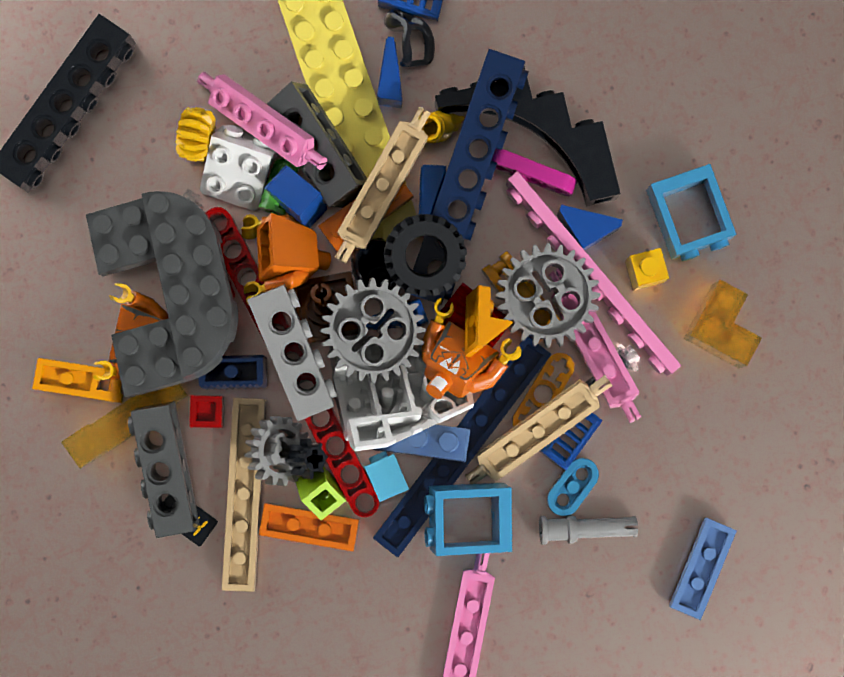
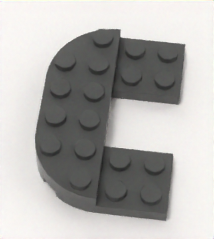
M155 191L141 194V199L86 214L99 275L104 277L156 262L169 319L111 335L124 397L127 398L189 382L207 374L223 360L221 357L226 352L229 344L234 342L238 328L237 303L233 300L220 244L223 243L220 232L213 220L194 202L171 192Z

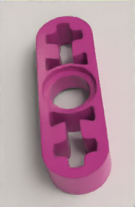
M495 149L492 161L497 162L495 169L509 175H513L518 171L529 183L563 196H572L577 184V180L574 177L507 150Z

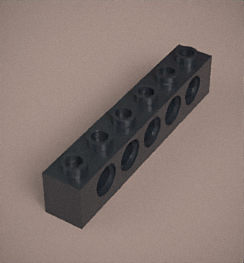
M101 14L97 15L0 150L1 175L27 193L32 188L35 189L40 185L44 178L43 172L50 163H54L62 153L61 147L68 137L72 138L78 132L83 116L86 112L90 113L96 107L101 91L104 87L107 88L113 83L117 75L116 70L122 62H127L133 55L136 43L129 33ZM109 50L108 56L104 60H96L98 52ZM83 75L91 76L88 84L78 86L80 77ZM65 100H72V106L69 110L60 111V106ZM47 125H54L53 133L48 137H42L43 129ZM30 150H35V158L31 162L25 163V154Z

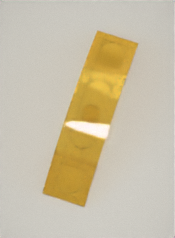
M178 384L131 397L91 425H85L61 443L79 469L132 437L128 427V418L131 417V411L138 407L175 401L177 405L187 397V394L181 385Z

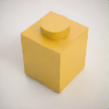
M661 248L630 255L625 260L633 291L662 284L669 279Z

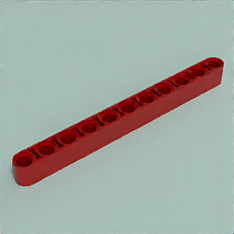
M222 207L211 208L206 214L213 221L217 217L227 218V225L219 231L223 241L220 244L226 270L261 335L251 308L246 303V298L257 294V292L245 294L244 286L241 284V277L247 271L255 272V282L260 285L264 284V281L259 280L258 264L235 220L228 211ZM232 244H239L242 248L240 255L233 259L228 258L226 254L228 247ZM283 312L274 314V326H282L284 329L290 326ZM292 342L285 347L286 355L294 353L301 358L304 354L299 343ZM302 373L297 378L299 386L305 381H311L314 386L316 384V378L311 373ZM333 407L327 409L330 418L325 426H316L313 422V416L305 418L316 442L323 444L321 449L328 456L326 461L352 511L359 517L372 516L380 506L378 496L356 451L350 447L349 441L344 439L341 423ZM333 437H340L344 441V450L339 455H333L328 451L327 444ZM347 465H354L359 470V478L355 483H347L342 477V471ZM363 493L371 495L374 499V507L367 512L357 507V498Z

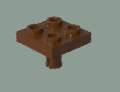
M351 271L311 278L305 284L294 288L301 305L295 308L299 319L306 318L313 337L308 338L309 343L329 339V334L320 332V329L329 327V323L321 319V317L325 315L331 316L332 311L326 305L327 303L338 304L334 296L336 292L346 296L344 286L347 284L355 290ZM347 321L342 326V335L358 334L357 325L352 321Z

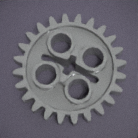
M550 243L546 244L544 252H540L537 245H533L532 255L530 256L525 250H521L522 261L520 262L512 257L510 263L514 269L503 268L502 273L508 280H498L497 285L505 290L495 295L497 299L504 300V303L497 307V311H507L508 314L503 319L514 323L510 333H515L520 329L522 331L520 341L523 342L528 336L533 337L532 344L536 346L540 339H544L546 348L550 347L552 339L556 340L559 347L563 346L564 336H567L572 342L575 341L574 330L584 334L586 329L582 322L592 324L594 321L588 312L599 310L596 304L591 303L592 300L598 299L601 296L600 293L593 292L591 289L598 285L599 281L589 280L588 278L594 269L583 270L582 266L586 259L582 258L577 262L573 260L575 250L569 252L567 256L563 255V245H560L556 252H552ZM551 266L557 267L562 273V279L557 282L548 280L545 275V269ZM533 271L539 274L545 290L555 293L552 302L563 315L564 319L562 321L557 318L548 299L541 300L540 297L543 294V289L533 277ZM522 282L530 283L534 287V295L529 298L520 296L517 286ZM565 294L574 295L578 301L577 308L573 310L565 308L561 302L562 296ZM540 309L547 311L550 315V323L545 326L537 324L533 318L534 312Z
M370 278L368 287H365L360 279L356 283L357 290H354L347 284L344 286L346 296L337 292L334 294L338 301L337 305L327 303L326 306L332 311L331 316H322L321 319L328 322L329 327L320 329V332L329 334V339L321 344L322 346H332V350L326 356L327 358L337 356L339 359L334 367L338 369L346 365V376L349 377L354 371H357V380L361 382L366 374H369L371 383L376 382L377 374H381L384 381H389V371L400 376L399 365L402 364L410 368L411 364L407 359L408 356L419 357V354L413 347L414 345H424V342L416 338L417 333L425 332L426 329L418 327L416 322L423 319L424 316L414 315L413 311L419 304L407 303L411 295L408 292L401 296L398 295L400 287L397 284L389 290L387 279H384L380 287H377L375 278ZM370 298H374L380 303V312L375 317L367 315L364 309L366 301ZM389 309H392L393 314L377 328L379 336L368 337L356 352H353L352 347L369 331L366 327L367 323L371 325L376 324ZM347 321L354 322L358 327V334L352 340L344 338L341 332L342 326ZM393 321H398L403 326V334L398 339H392L387 332L389 324ZM370 344H376L381 350V355L376 362L371 363L365 358V349Z

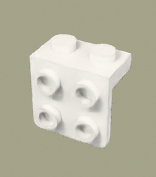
M222 125L211 136L200 191L204 195L255 211L261 202L270 165L279 154L253 135L243 132L242 128L235 125Z

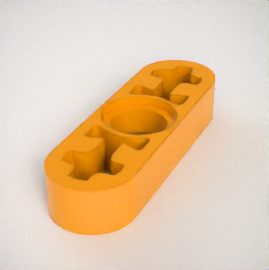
M555 353L548 358L512 417L513 427L521 422L518 419L520 414L525 416L530 411L531 407L525 405L528 400L537 408L546 404L539 403L535 399L534 391L537 386H548L552 391L551 399L562 392L574 372V362L569 355ZM562 359L566 362L564 367L568 371L566 374L561 372L556 377L555 381L561 383L557 388L551 381L542 379V376L545 373L550 377L555 369L551 365L552 361L559 362Z

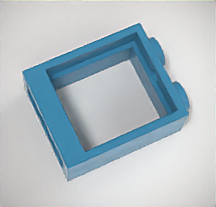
M711 164L658 181L646 189L671 260L681 257L682 262L693 259L700 255L698 250L710 247L711 251L719 250L729 246L728 240L737 235ZM704 183L721 232L681 245L664 197Z
M505 483L429 486V495L424 497L425 514L429 515V527H425L424 537L426 547H430V550L436 556L512 552V488ZM491 497L492 541L444 543L443 499Z

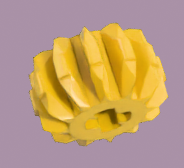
M187 107L181 113L175 140L176 152L179 154V157L195 162H204L206 160L211 136L215 133L216 119L211 111H206L204 108Z

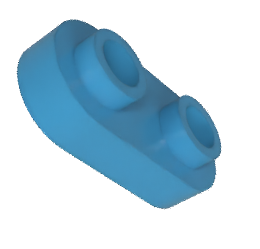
M585 458L575 459L568 469L561 474L547 495V504L553 513L560 516H568L578 509L598 481L599 471L595 463ZM579 468H584L587 472V477L584 480H579L576 477V471ZM562 493L568 496V503L564 506H560L557 502V497Z

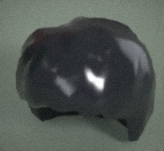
M371 239L366 250L359 248L353 254L351 267L355 283L361 279L365 287H368L370 278H375L377 287H380L384 279L388 280L389 290L396 285L390 277L384 262V247L386 245L384 239Z

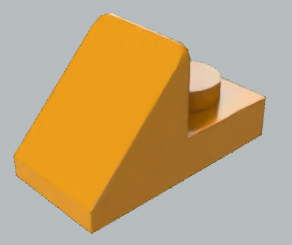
M478 285L466 296V357H472L513 324L509 320L491 317L494 308L493 300H491V287Z

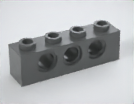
M291 81L267 105L298 127V120L301 116L302 123L300 128L314 137V145L316 141L318 143L316 152L327 158V162H325L327 164L321 170L309 161L302 166V170L309 179L313 180L324 199V204L329 207L343 208L357 198L367 177L309 86ZM333 166V168H334V176H333V178L331 179V177H330V169H331V167Z
M175 401L138 407L130 412L131 417L128 418V427L131 436H135L138 448L135 449L134 455L137 466L142 467L144 477L141 480L142 495L145 499L148 498L150 511L147 512L148 525L151 530L154 529L156 538L193 532L200 523ZM150 431H157L162 435L163 444L161 446L154 445L150 441ZM157 462H162L168 466L169 476L163 477L157 473ZM162 495H172L176 501V506L173 508L165 506L162 502Z

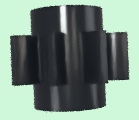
M300 438V445H290V452L285 461L293 468L291 474L302 475L303 479H313L314 472L323 473V466L328 458L321 449L323 444L321 442L312 443L311 438Z

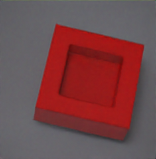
M191 395L189 427L223 428L224 396Z

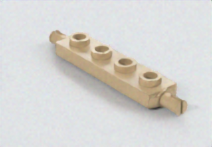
M418 108L411 123L399 122L337 231V234L344 241L334 256L339 261L341 259V262L346 264L355 247L366 250L428 140V136L422 128L431 115L427 110L424 112V108Z
M603 375V377L590 386L581 379L576 381L477 453L479 466L465 474L467 481H470V484H476L487 475L491 479L498 481L600 408L597 396L613 386L606 375Z

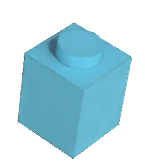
M383 451L369 458L371 464L364 467L379 502L409 490L395 454L388 456L387 452Z

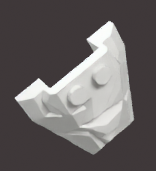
M357 335L343 336V337L346 338L347 340H352V339H354ZM365 335L352 347V351L356 352L370 336ZM370 344L365 349V358L371 363L376 362L381 355L380 348L376 344ZM419 345L417 349L413 348L419 354V357L408 356L407 359L411 364L410 368L402 364L399 365L400 376L389 371V381H384L381 374H377L375 383H371L369 374L365 375L362 382L358 381L357 371H354L349 377L346 376L347 366L344 365L336 369L334 366L339 358L337 356L330 358L333 370L332 383L337 393L335 400L344 439L349 441L350 447L354 451L388 447L465 412L474 406L472 393L469 392L463 398H458L448 391L441 399H436L429 395L426 386L431 380L424 375L426 364L422 361V345Z

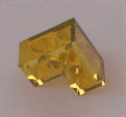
M722 280L712 284L683 339L738 369L748 366L762 339L760 336L734 323L748 294Z

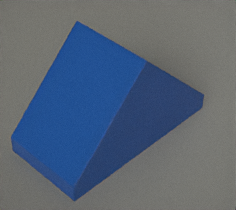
M287 165L264 187L289 215L308 228H311L327 210L321 193Z
M561 205L557 213L559 221L584 250L618 231L623 221L622 219Z

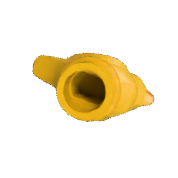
M442 111L431 112L422 128L428 136L427 143H440L449 139L453 132L460 129L465 117L454 113L447 114Z

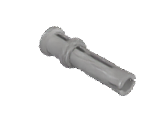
M568 515L566 518L547 519L546 516H540L541 545H546L548 541L565 540L568 544H573L577 542L578 538L637 537L638 529L624 527L636 526L638 522L636 516L603 519H576V516Z

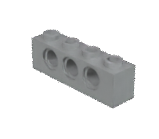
M283 284L249 298L247 301L297 422L334 407L332 398L337 397L336 390L331 379L325 380L320 368L325 367L319 349L312 350L308 338L313 337L306 318L299 319L295 308L301 305L294 288L288 290L286 285ZM278 312L287 313L291 318V325L284 330L276 328L273 324L274 314ZM296 342L303 347L304 354L301 358L290 359L286 355L285 347L289 343ZM302 373H311L316 378V384L310 389H303L299 386L297 378Z

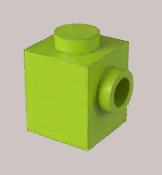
M324 466V472H314L313 479H303L301 476L295 482L301 501L320 520L346 502L335 477Z

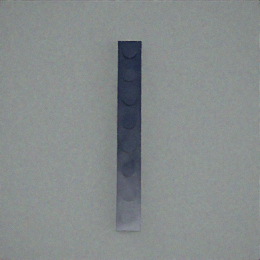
M529 336L518 345L522 350L521 356L517 360L508 361L507 365L509 367L492 388L484 390L474 403L473 408L468 411L457 426L458 428L470 430L466 462L433 458L374 535L373 539L396 557L400 556L429 517V515L425 514L424 497L429 495V486L453 485L551 356V353L541 345L533 346L532 339Z

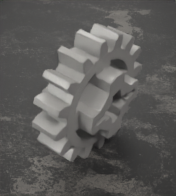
M271 416L270 420H260V428H252L250 430L254 439L246 440L245 442L248 446H251V451L244 455L247 458H252L253 461L249 464L248 469L258 470L255 478L257 480H265L267 485L287 486L288 481H298V476L291 474L293 468L290 467L285 459L288 458L290 452L289 446L300 445V438H307L309 436L308 432H299L302 424L292 423L291 417ZM272 465L273 468H274V469H278L279 472L273 471L272 469L269 468V466Z

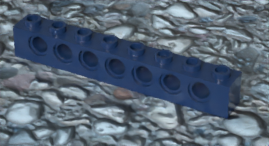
M489 49L432 213V215L442 217L453 224L463 239L471 240L476 226V222L471 221L474 210L481 211L487 194L481 191L485 179L492 180L497 162L492 161L495 149L502 150L508 132L502 130L506 118L513 119L518 105V101L513 100L517 88L523 90L529 71L523 69L525 65L524 60ZM498 80L504 81L509 88L507 94L502 97L493 95L490 90L493 82ZM485 111L495 112L498 116L497 124L493 127L483 126L480 122L481 114ZM475 141H483L488 147V152L481 158L473 157L469 152L470 145ZM464 171L474 172L478 178L476 185L472 188L462 187L459 183L461 173ZM457 200L464 202L467 206L465 216L460 219H455L449 214L450 204ZM427 235L424 236L413 271L420 274H429L428 267L432 261L439 260L443 262L444 250L437 239ZM454 282L451 285L452 288L448 291L444 290L436 296L426 295V297H422L416 294L411 295L434 303L437 299L442 298L440 304L442 305L444 299L449 300L451 298L456 283Z

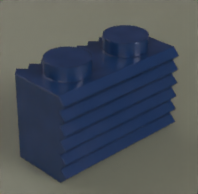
M264 355L222 356L223 360L213 370L199 377V386L206 390L209 388L213 390L216 388L219 390L222 388L226 390L228 388L246 389L247 387L253 389V387L265 389L268 386L267 357Z

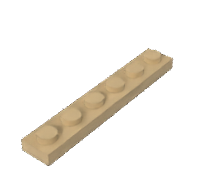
M233 398L222 590L255 591L262 480L255 478L258 470L248 469L249 464L253 461L252 458H247L244 454L251 451V446L245 443L246 440L254 439L250 430L252 428H260L259 421L265 420L266 399Z

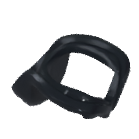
M397 9L390 10L385 16L384 25L391 31H403V58L400 66L418 67L430 64L434 58L435 44L429 25L424 20ZM412 30H420L424 38L423 60L412 61L410 44Z

